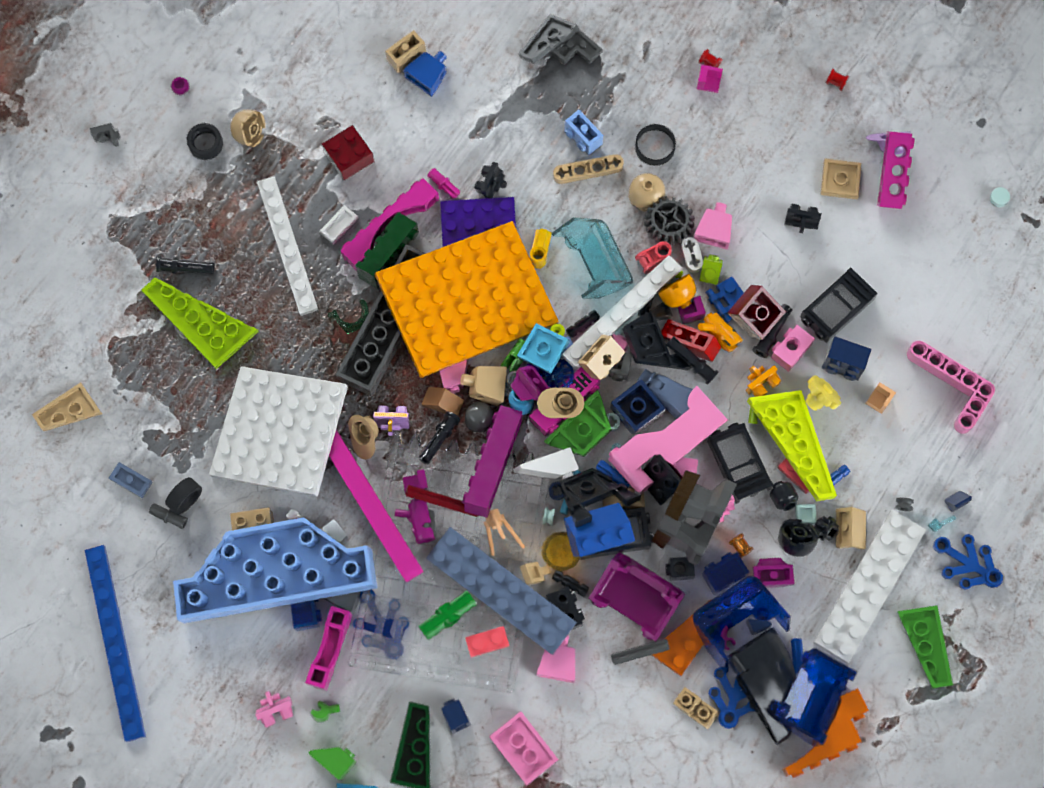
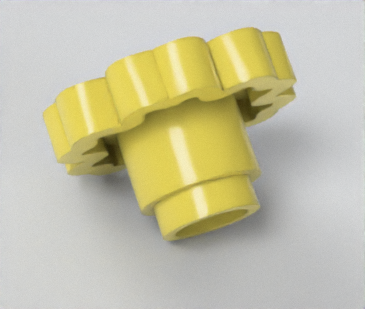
M815 375L807 381L811 392L807 395L805 401L812 410L817 411L824 406H829L834 410L841 404V398L837 391L823 378Z

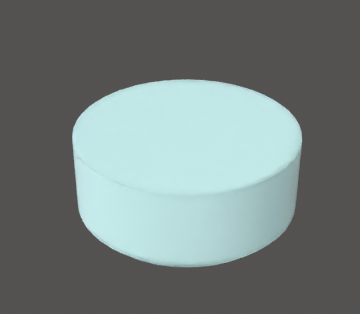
M1002 187L995 188L990 195V201L996 207H1003L1010 200V193Z

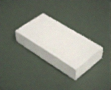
M344 205L319 232L334 245L359 218Z

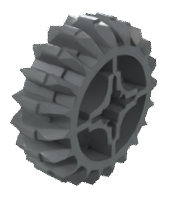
M666 196L665 201L659 198V204L653 202V208H647L648 213L645 214L646 221L644 222V226L648 227L646 232L651 233V239L657 237V243L662 240L663 242H670L671 246L674 245L675 241L680 244L682 239H687L688 235L692 234V228L695 225L693 222L695 216L691 215L693 210L688 209V203L682 205L683 200L680 199L677 202L675 201V196L672 200H669ZM677 213L683 217L685 224L681 223V220L677 218ZM672 216H673V219H672L671 223L668 222V224H667V226H666V223H667L668 219L671 220V218H672ZM654 218L658 219V222L662 224V229L658 228Z

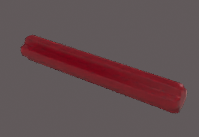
M408 485L405 495L407 497L478 517V515L465 512V504L462 503V500L412 485Z

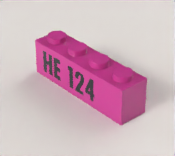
M580 367L559 388L576 389L581 393L585 402L590 394L592 395L600 389V380L591 378ZM538 408L529 415V421L545 437L549 433L552 434L559 427L558 424L562 420L565 421L567 419L546 417L541 414Z

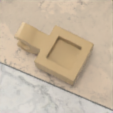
M538 562L520 566L527 585L541 583L545 580L544 575L552 573L549 566L540 567Z

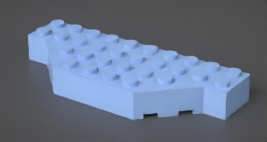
M304 517L227 531L222 537V541L216 549L212 550L206 558L204 565L192 578L173 581L177 620L182 623L377 589L373 552L368 545L347 549Z

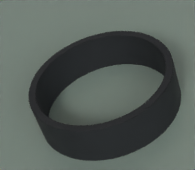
M651 124L639 131L636 137L635 151L641 161L648 165L659 166L667 163L673 157L676 139L669 128L660 124ZM653 130L664 132L672 140L673 150L665 158L650 159L640 152L638 148L639 138L644 133Z

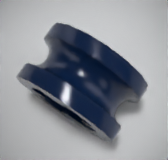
M559 481L553 482L549 486V496L553 500L564 498L563 494L559 495L558 493V496L554 495L553 488L557 489V486L560 487Z

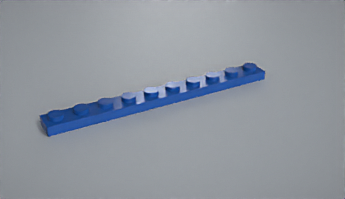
M101 545L84 551L124 741L130 742L144 738L146 734L105 545Z

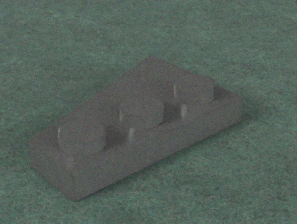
M549 14L520 51V58L535 64L579 30L578 25Z

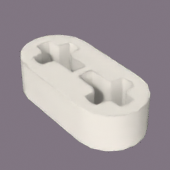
M688 237L684 239L681 244V252L685 266L689 272L697 273L702 269L703 265L699 244L695 238ZM687 243H690V245L693 246L692 253H690L688 247L685 248L687 246ZM692 257H694L695 262L698 263L697 267H694V265H690L692 262Z

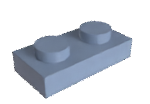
M120 462L109 476L111 481L142 499L153 483L150 479Z

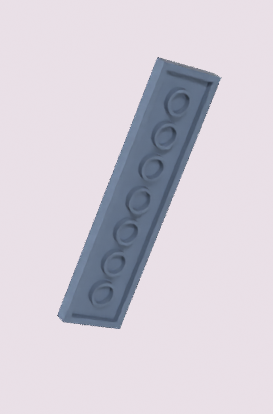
M449 527L426 557L428 561L551 655L556 652L577 624L568 615L451 527Z

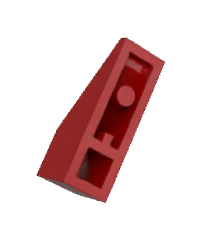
M670 319L667 320L661 330L664 339L670 341L675 336L697 357L710 362L714 361L722 347L714 335Z

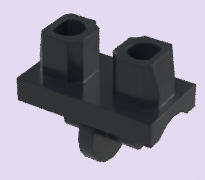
M492 162L491 166H483L481 174L485 177V180H478L474 186L475 190L483 194L485 198H493L495 192L507 186V182L504 180V171L498 167L499 164L497 162Z
M791 204L787 210L784 225L799 227V233H803L804 228L818 230L821 213L818 212L817 207H809L807 211L800 210L801 206L798 204Z

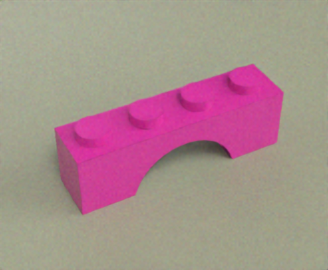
M331 606L319 651L311 664L305 681L308 686L324 691L328 690L353 616L350 611Z

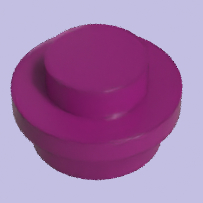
M182 77L175 78L171 83V89L177 95L187 93L190 87L189 82Z

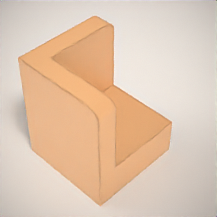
M879 382L865 404L882 414L896 392Z

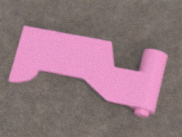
M698 386L691 391L688 397L687 405L689 410L662 431L637 434L622 447H616L609 453L610 458L608 460L632 488L640 494L644 493L654 483L641 468L653 456L661 454L665 461L673 466L728 421Z

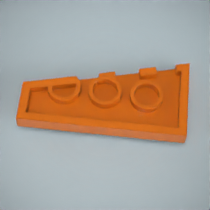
M709 600L664 638L668 640L669 650L651 656L679 676H682L727 611L712 600Z

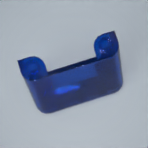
M813 648L810 651L806 650L801 658L803 663L783 705H779L775 716H777V722L814 747L824 745L828 735L824 734L823 731L828 730L829 727L826 725L841 693L846 691V685L849 680L854 681L857 671L822 651Z

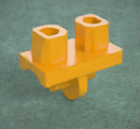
M755 366L750 367L751 374L747 378L749 381H752L754 378L755 380L747 386L748 388L745 391L749 395L752 393L755 397L764 396L768 392L763 387L765 382L772 388L778 386L781 383V379L777 374L778 369L776 366H772L763 374H761L765 371L763 366L758 369Z

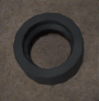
M197 124L187 134V146L192 155L198 159L210 160L218 156L222 151L223 138L219 130L212 124ZM203 133L213 134L216 140L215 144L208 150H198L194 145L195 139Z
M185 478L171 490L166 498L165 505L175 514L180 515L197 501L201 495L202 487L192 478Z

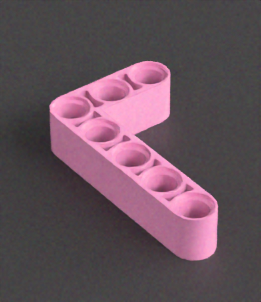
M913 342L907 351V357L911 362L970 397L954 423V428L958 433H968L975 426L994 395V385L925 342ZM913 349H919L921 355L915 354ZM930 359H935L938 362V365L932 364L930 362ZM947 369H952L954 371V375H950L947 372ZM963 379H968L971 385L965 384ZM980 389H985L988 395H983ZM971 404L976 405L978 407V411H974L971 408ZM961 420H966L969 426H963Z

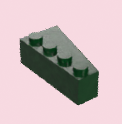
M399 212L384 230L385 235L377 237L374 248L372 250L368 249L365 252L363 262L358 261L355 265L358 277L376 289L380 286L375 273L394 266L406 244L408 245L411 240H415L419 233L417 223Z
M409 701L389 783L408 788H430L429 706Z

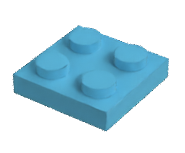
M536 323L517 356L519 359L551 374L570 341Z

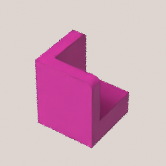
M701 65L697 89L718 93L723 69Z

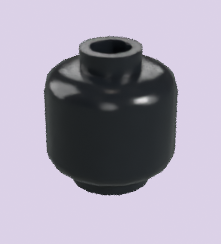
M783 481L776 482L769 494L776 508L784 511L793 509L797 505L799 498L793 485L790 482Z

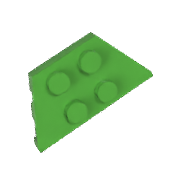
M598 390L595 391L584 402L582 412L576 417L567 418L544 442L561 450L571 448L573 454L585 457L612 431L600 392Z

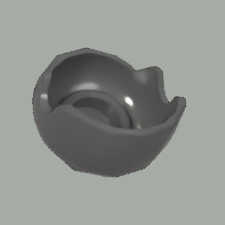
M475 402L466 410L464 423L473 432H485L492 425L494 411L485 402Z

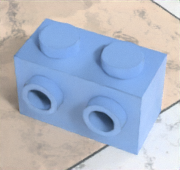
M580 110L565 120L566 135L577 142V146L582 152L585 151L590 155L603 145V134Z

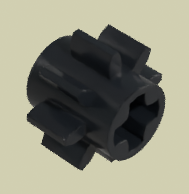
M823 516L815 522L814 527L819 533V539L823 541L826 538L830 541V539L837 536L839 525L836 524V520L831 516L828 518Z

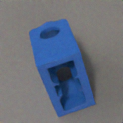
M438 51L434 57L424 52L405 67V78L432 97L446 75V66L443 62L447 59V56L442 51Z

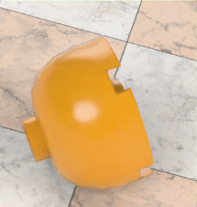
M687 274L661 289L658 294L665 305L672 308L681 306L684 309L692 304L690 300L696 294V284L690 274Z

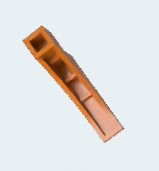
M858 688L837 698V709L827 730L807 754L795 763L782 769L786 777L791 775L792 778L803 774L802 769L808 766L812 770L822 765L821 760L828 758L831 761L840 757L839 752L845 749L848 753L858 748L857 744L862 742L851 719L853 718L854 722L864 718V713L869 711Z

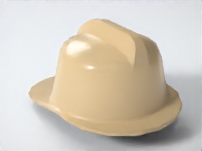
M549 388L539 395L537 406L541 414L546 417L572 418L582 412L584 398L579 391L573 388Z
M351 416L348 427L354 452L361 459H370L375 452V438L379 433L378 425L371 416Z

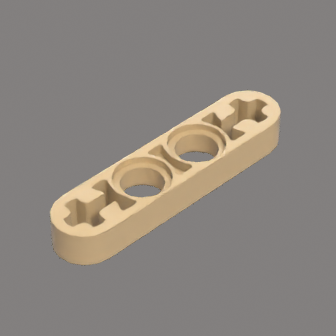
M616 154L559 165L554 168L553 179L556 183L565 184L616 174L622 171L624 160L620 155ZM613 161H616V163H619V164H618V167H615V166L613 165ZM594 164H601L603 168L601 171H594L592 166ZM577 167H582L585 172L582 175H577L574 170ZM560 171H562V173L564 174L563 178H561L559 175Z

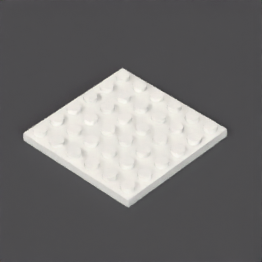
M241 366L209 475L216 478L318 497L348 386L343 383Z

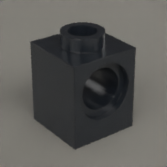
M687 557L669 558L668 564H665L666 576H670V581L691 580L695 577L694 564L688 562ZM680 564L684 566L685 572L677 573L674 567Z

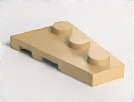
M80 382L33 413L32 416L43 431L102 415V412Z

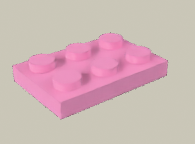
M521 711L489 736L526 786L558 761V758Z

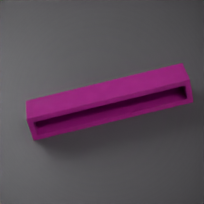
M500 405L499 411L494 413L492 419L493 427H489L487 431V443H483L481 447V459H477L475 463V475H471L468 483L469 491L464 493L462 503L465 504V512L488 518L522 424L523 411Z

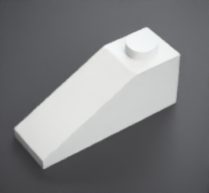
M567 448L521 464L513 470L514 473L551 479L562 477L564 480L574 476L573 472L579 468L571 448Z

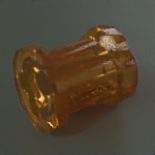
M743 533L728 542L739 554V559L754 550L744 539Z

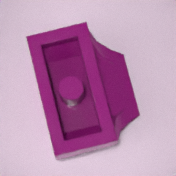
M533 365L520 367L516 372V378L510 385L521 401L538 400L539 395L546 389H549V386Z
M782 558L759 559L758 564L753 566L754 587L774 588L794 585L793 564L785 563Z

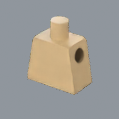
M478 366L471 371V375L462 374L460 384L470 386V397L493 406H498L504 402L507 367Z

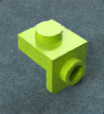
M709 254L708 257H704L699 281L718 284L723 263L719 256Z

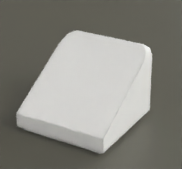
M334 519L321 529L339 543L348 536Z

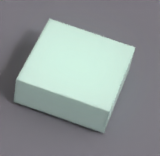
M797 504L795 506L796 519L802 520L801 523L805 525L808 523L815 525L816 504Z

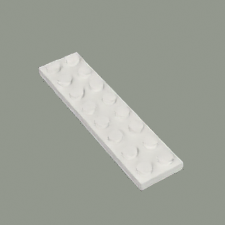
M891 509L816 636L814 644L847 664L850 662L926 529Z

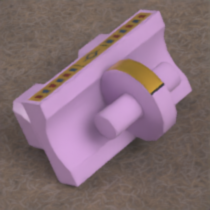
M378 406L377 412H374L373 418L378 428L388 430V436H393V430L409 429V413H407L405 406L396 407V412H389V407Z

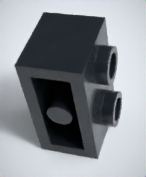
M567 586L546 595V600L577 622L572 630L583 626L582 620H585L581 608L577 609L575 602L578 600L574 590L570 591Z

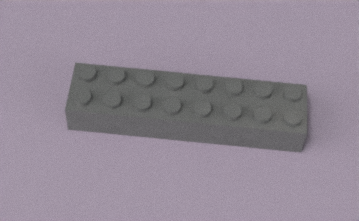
M406 244L395 265L426 253ZM382 290L336 373L339 382L371 397L375 393L403 340Z

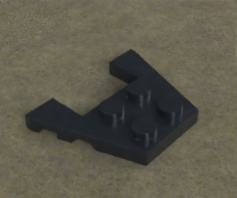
M663 302L622 328L634 362L636 364L690 370L692 367L677 354L670 355L657 321L670 319L673 315L670 307Z
M594 468L560 481V489L576 527L592 521V515L584 507H588L605 498L615 495L625 506L641 500L639 492L635 491L633 493L627 490L628 487L626 485H618L612 482L611 477Z

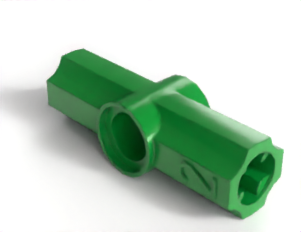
M466 590L450 603L446 602L434 612V615L418 627L429 641L445 628L448 629L461 619V616L475 607L477 603Z

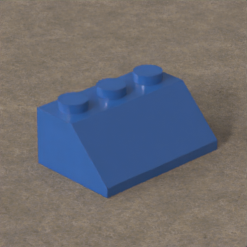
M620 503L588 511L592 515V521L580 527L575 526L571 516L563 518L573 557L586 556L635 541L631 522Z

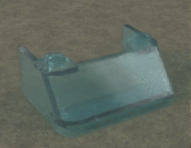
M573 217L552 233L553 237H564L568 248L579 250L593 281L588 284V291L581 295L582 299H600L633 283V277L609 227L603 220Z

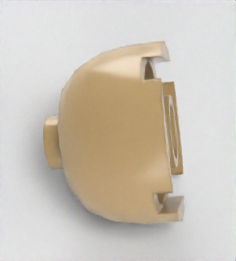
M249 109L236 113L230 123L231 135L234 140L244 146L255 147L264 136L261 134L262 128L265 129L266 125L264 116L258 111Z
M644 173L633 179L629 187V200L633 206L635 205L641 211H647L648 207L653 208V202L659 204V198L664 201L665 186L658 176Z

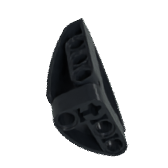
M772 627L730 653L725 659L734 673L739 674L735 677L737 683L775 744L779 745L787 740L793 731L798 709V686L791 657L776 630Z

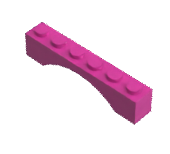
M424 178L414 182L409 191L402 193L393 205H388L379 217H375L370 221L368 227L358 231L351 242L348 241L342 246L340 250L342 257L356 270V263L358 261L363 262L365 252L368 249L372 250L374 248L375 240L398 212L404 216L426 212L439 201L438 192Z

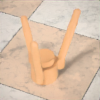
M498 509L491 510L488 518L485 517L486 521L484 522L491 556H494L495 553L490 527L497 529L501 538L505 539L501 528L504 524L520 547L525 548L518 535L506 521L504 514H500Z

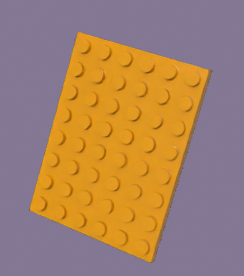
M513 221L375 273V277L420 378L519 338L526 337L531 333L536 323L548 328L559 322Z

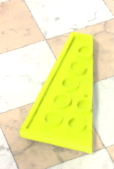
M802 390L748 398V404L816 501L834 499L837 494Z

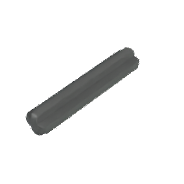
M662 639L612 653L611 659L613 664L617 665L667 651L670 647L668 640Z

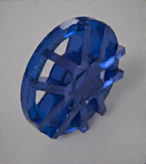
M559 359L560 367H557L556 364L551 374L539 369L541 377L542 374L546 375L543 380L545 382L550 380L547 383L549 388L554 383L556 388H568L574 380L573 367L565 359ZM570 378V380L567 383H565L564 379ZM562 382L564 386L559 387L558 383Z

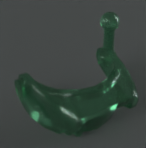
M360 299L362 313L356 322L348 323L343 321L335 309L328 313V317L335 318L339 326L349 334L361 329L369 314V309L366 301Z

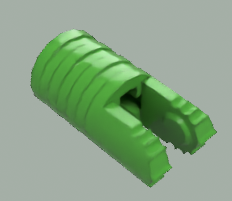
M520 338L500 365L507 367V369L509 368V373L515 374L523 363V360L517 356L525 343Z

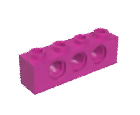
M887 131L877 206L902 209V206L906 204L907 194H904L905 186L908 187L909 184L907 170L912 164V157L909 155L910 149L914 148L915 138H912L910 133ZM898 146L903 148V154L900 157H897L894 153L895 148ZM895 165H899L901 168V172L897 176L892 173V168ZM892 184H897L898 192L895 194H891L889 191Z

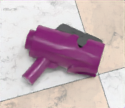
M412 499L411 503L408 504V510L395 509V517L407 518L412 523L411 530L417 544H424L435 540V537H437L435 513L433 510L428 509L427 502Z

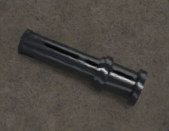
M157 256L156 272L158 273L169 271L176 274L181 271L214 274L215 264L213 262L179 260L177 257L171 259L162 258L161 256ZM188 266H196V267H203V268H194V267H188Z
M786 304L781 305L786 311L785 314L764 339L760 340L757 346L753 347L752 350L756 355L767 358L771 346L777 342L776 337L793 311Z
M675 336L666 344L667 347L693 368V373L699 374L706 380L705 383L707 385L719 373L706 364L705 359H700Z
M449 411L444 414L443 421L436 426V433L419 456L421 462L430 464L444 440L452 435L453 428L460 423V419L456 414Z

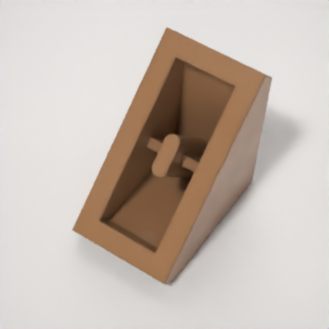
M428 387L422 405L444 414L449 411L458 416L464 400L446 388Z

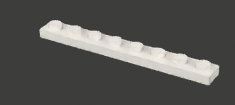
M275 176L257 181L300 316L318 311Z
M668 255L562 354V357L573 368L577 369L580 366L577 362L602 334L612 336L680 273L682 267Z

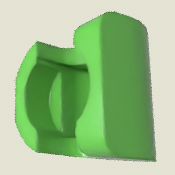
M318 701L317 704L321 710L315 711L312 709L310 715L316 722L322 723L328 720L331 713L340 712L339 704L328 706L326 703Z

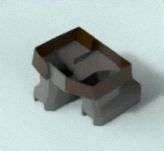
M686 470L652 542L661 549H664L668 544L684 552L688 562L698 566L737 484L725 479L711 491L697 484L700 478L699 474ZM687 517L701 520L694 527L685 522Z

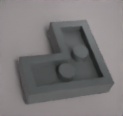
M579 29L554 48L551 54L564 65L576 53L591 64L602 53V48Z

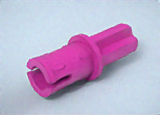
M436 168L430 170L427 177L438 185V189L445 191L453 199L457 198L460 190L449 181L450 179L448 177L445 178Z

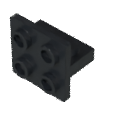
M659 454L643 470L654 482L647 490L661 506L674 495L681 478Z

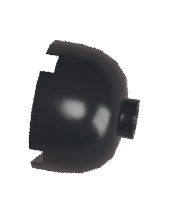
M800 519L785 520L778 534V542L781 549L794 557H803L810 554L816 547L819 538L817 529L810 523L807 525L802 524Z

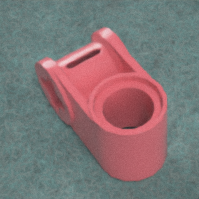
M659 242L635 256L636 261H639L642 265L644 274L650 273L668 255L671 256V245L667 242ZM660 250H666L668 254L660 255L658 252Z

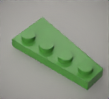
M938 605L897 611L932 689L953 686Z

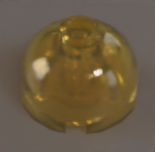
M554 532L547 536L542 543V559L553 570H569L576 566L580 560V557H573L567 532Z

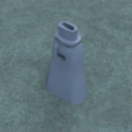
M647 369L644 370L637 381L642 379L673 417L678 419L689 410L687 401L693 389L681 385L666 376L656 375V372L651 373Z

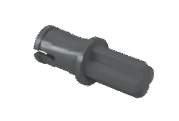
M155 503L149 508V514L164 520V523H171L180 529H183L187 524V517L177 515L170 509L168 510Z

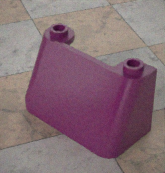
M619 552L611 559L588 599L592 600V604L598 608L609 605L642 626V635L646 639L657 641L683 600L685 593L634 559Z

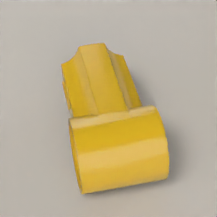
M538 229L535 232L530 251V260L536 269L543 268L546 265L552 232H549L547 229ZM537 255H539V256H541V257H543V258H541V259H535L534 257L537 256Z

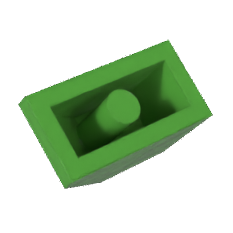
M340 747L310 750L308 753L340 781L357 762L353 759L355 754L348 748L344 750Z

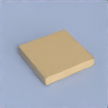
M824 159L820 195L858 199L862 163Z

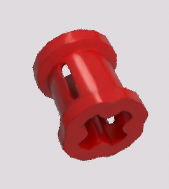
M708 49L703 52L698 60L699 64L703 63L706 66L716 68L722 62V58H717Z
M833 68L826 80V84L831 83L842 91L849 76H844Z

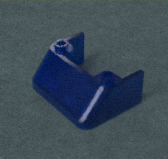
M755 576L744 578L697 609L693 614L694 626L706 650L725 674L729 672V658L723 652L725 650V640L722 638L721 633L726 626L729 630L750 615H753L756 620L770 621L775 618L786 632L790 630L791 616Z

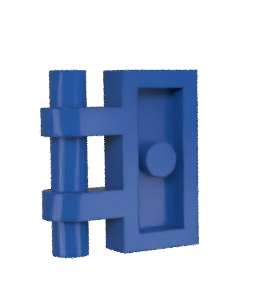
M733 276L716 286L719 293L715 294L712 288L705 292L709 297L708 301L710 304L715 306L718 314L726 323L732 320L727 312L744 293ZM724 299L728 307H724L720 300Z

